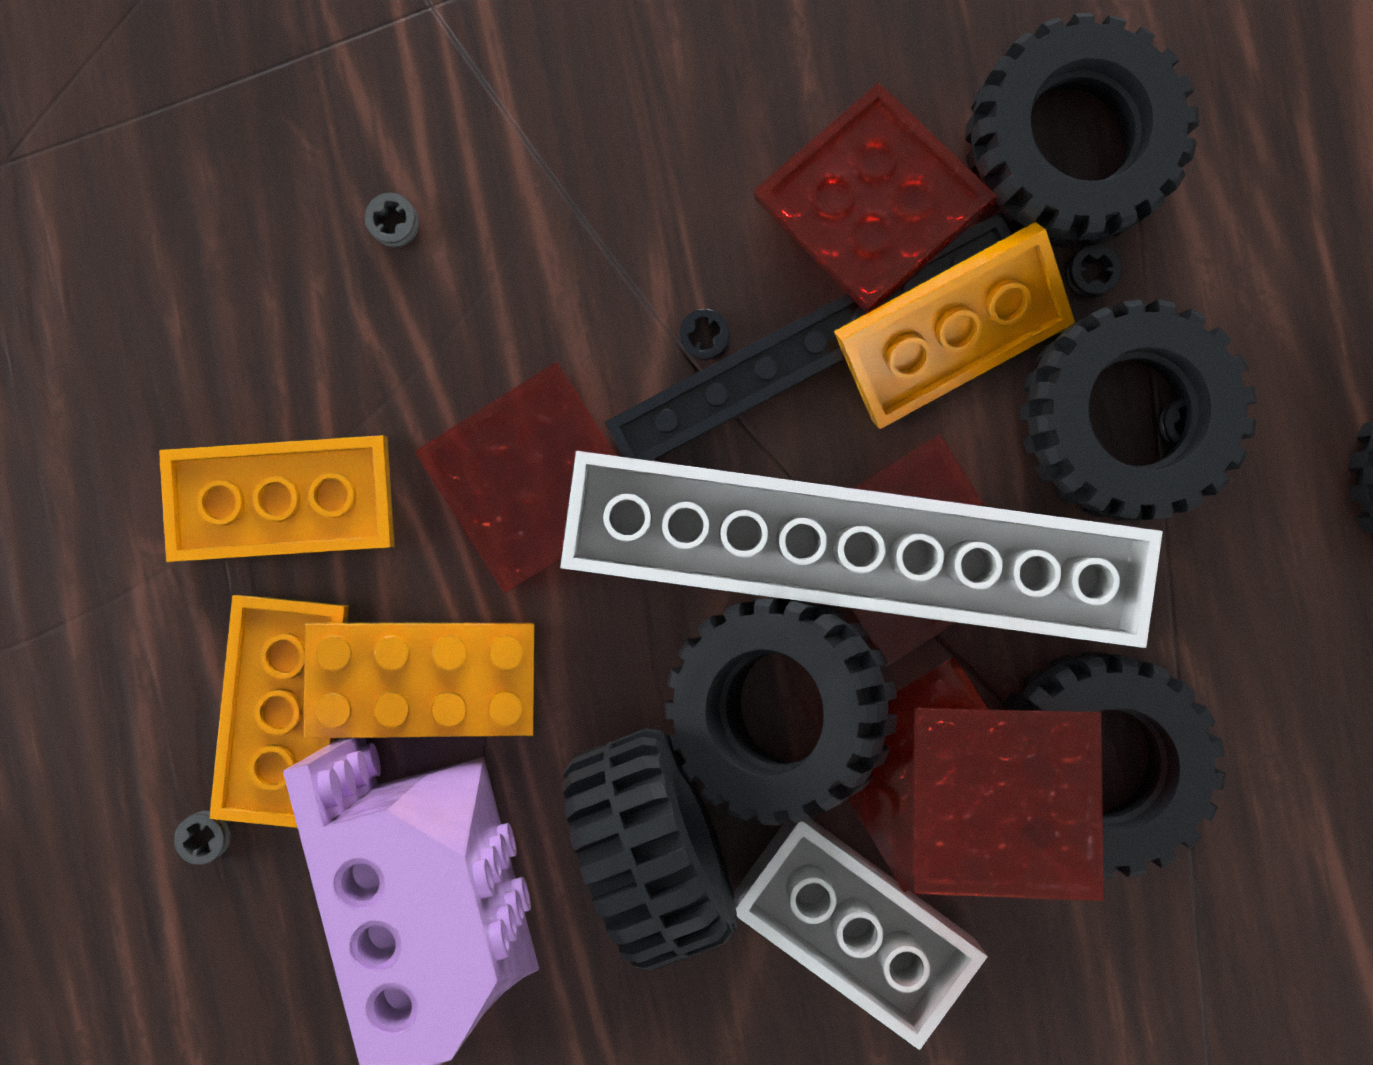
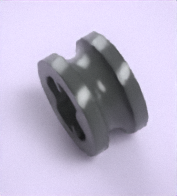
M391 192L380 194L372 199L366 208V227L371 235L383 245L392 248L403 247L413 241L417 235L420 225L418 213L410 202L400 194ZM397 207L398 213L402 217L406 216V222L396 224L395 233L387 234L389 232L383 224L379 225V219L388 217L390 208Z
M203 810L187 817L178 825L174 833L176 852L183 860L190 864L203 865L212 862L228 849L232 841V829L229 821L209 819L210 810ZM196 823L201 824L200 830L210 827L214 832L215 837L208 842L211 851H206V844L197 847L193 843L192 837L198 833Z

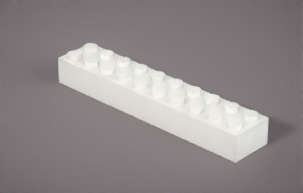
M576 451L560 568L1146 648L1163 531Z

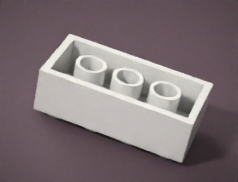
M812 819L794 823L792 820L784 822L733 892V902L739 919L919 1050L988 957L973 936Z

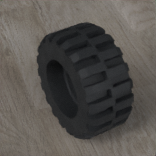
M1078 13L1072 16L1066 26H1064L1063 20L1058 17L1041 23L1034 35L1026 32L1011 45L1004 56L1000 57L978 91L971 106L973 115L966 124L965 141L972 143V148L966 155L969 173L979 172L981 181L975 187L983 202L990 198L996 201L1001 208L994 215L1001 212L1007 224L1014 219L1022 224L1023 228L1034 222L1045 228L1050 237L1051 246L1067 248L1075 241H1080L1083 247L1099 244L1109 236L1116 237L1129 230L1165 203V198L1177 190L1186 176L1182 167L1193 160L1197 141L1194 138L1187 137V135L1199 126V114L1196 106H1187L1186 98L1194 92L1189 76L1178 77L1173 66L1179 59L1169 47L1161 53L1151 44L1156 35L1142 26L1136 33L1124 29L1126 25V19L1108 15L1102 24L1094 23L1095 16L1092 13ZM1063 88L1078 89L1093 94L1110 107L1121 125L1124 137L1122 164L1113 175L1104 180L1097 181L1076 179L1058 171L1043 157L1032 134L1031 110L1037 99L1045 92Z
M1140 299L1124 301L1111 308L1104 307L1079 320L1059 333L1058 338L1054 342L1045 346L1036 358L1039 363L1037 369L1028 373L1023 390L1028 392L1029 396L1028 402L1020 405V422H1028L1029 436L1022 438L1026 454L1035 452L1040 465L1034 468V470L1043 482L1052 481L1058 487L1055 493L1056 496L1067 504H1079L1082 506L1084 513L1095 517H1111L1114 520L1120 521L1155 520L1169 518L1174 513L1189 512L1203 505L1204 496L1217 495L1229 484V479L1225 473L1228 470L1240 469L1248 455L1245 449L1239 447L1241 440L1254 437L1257 420L1247 418V405L1257 403L1255 386L1244 387L1240 373L1249 370L1243 355L1239 354L1232 357L1225 347L1232 339L1221 327L1211 331L1203 328L1206 316L1191 308L1182 313H1176L1174 302L1155 300L1148 305H1144ZM1134 360L1148 365L1168 382L1176 400L1181 398L1185 400L1186 407L1179 409L1181 419L1178 423L1177 432L1182 433L1181 438L1175 447L1171 446L1160 460L1152 464L1131 466L1121 463L1101 446L1093 432L1089 417L1091 390L1098 375L1116 362Z
M783 598L757 599L756 601L740 602L726 607L724 615L710 616L698 626V632L701 637L686 639L678 652L679 657L685 660L681 667L671 668L667 681V686L675 688L674 700L664 701L665 719L674 720L676 734L668 735L672 752L681 750L687 761L680 768L689 782L700 779L705 785L701 795L714 806L728 801L730 802L728 808L729 815L744 821L758 816L760 823L763 825H780L788 820L797 823L811 819L849 800L851 795L863 790L873 779L872 770L884 764L890 748L884 744L885 738L895 733L898 715L888 713V701L897 698L894 681L884 682L880 668L888 665V662L881 649L870 650L865 643L870 634L859 623L848 624L845 622L844 612L830 605L818 606L812 602ZM769 654H785L799 662L816 682L822 697L824 721L820 739L813 752L797 762H784L764 752L751 738L743 721L741 693L744 681L752 666L761 657Z
M1082 652L1081 657L1077 658L1063 656L1050 661L1051 668L1042 672L1036 669L1023 680L1027 687L1020 695L1011 692L1003 706L1010 710L1004 723L995 721L991 736L998 740L997 751L989 752L990 770L996 773L998 782L993 785L998 800L1006 806L1009 811L1007 816L1016 828L1046 855L1049 854L1061 865L1076 872L1083 868L1092 876L1112 878L1115 870L1120 871L1128 878L1145 875L1147 871L1145 863L1151 861L1158 867L1163 868L1177 860L1172 850L1178 845L1182 844L1191 849L1202 837L1195 831L1201 819L1205 818L1212 822L1219 806L1211 803L1210 799L1213 789L1224 790L1226 772L1215 768V758H1222L1225 755L1222 738L1209 734L1208 728L1214 726L1216 721L1207 706L1193 701L1195 700L1196 692L1184 681L1170 677L1169 671L1157 665L1118 654L1111 655L1102 652ZM1105 709L1125 712L1140 723L1147 738L1149 764L1145 778L1139 789L1129 800L1112 810L1099 813H1087L1079 810L1066 800L1059 787L1057 762L1061 746L1069 732L1087 716Z
M645 728L576 755L564 771L563 776L565 780L562 783V793L566 798L564 810L566 820L569 822L571 829L570 838L572 846L577 853L581 865L579 869L584 883L588 885L592 895V903L599 917H602L606 925L607 934L613 943H617L619 953L623 958L630 961L631 965L636 968L650 971L726 944L736 931L737 911L733 902L734 893L729 882L728 869L719 847L720 843L715 829H713L709 819V813L698 792L696 782H689L680 768L686 763L683 756L678 751L672 752L666 732Z

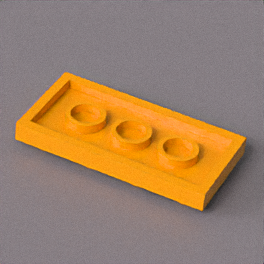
M1034 222L834 331V334L871 420L879 429H882L1073 325L1075 320L1047 231Z
M384 435L159 450L166 562L395 547L388 437Z
M232 595L209 819L298 828L283 771L335 742V738L304 739L305 624L347 623L349 606L249 595Z
M534 623L305 624L304 739L533 736Z

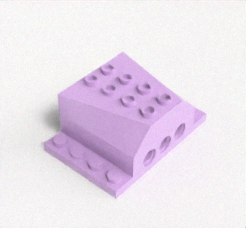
M340 738L285 769L283 773L359 1065H442V1062L453 1059L484 1013L505 991L522 978L539 970L525 916V911L531 910L529 891L524 877L515 878L510 857L517 855L514 834L509 823L501 824L484 757L377 784L376 776L381 774V764L375 745L373 743L367 744L366 738Z

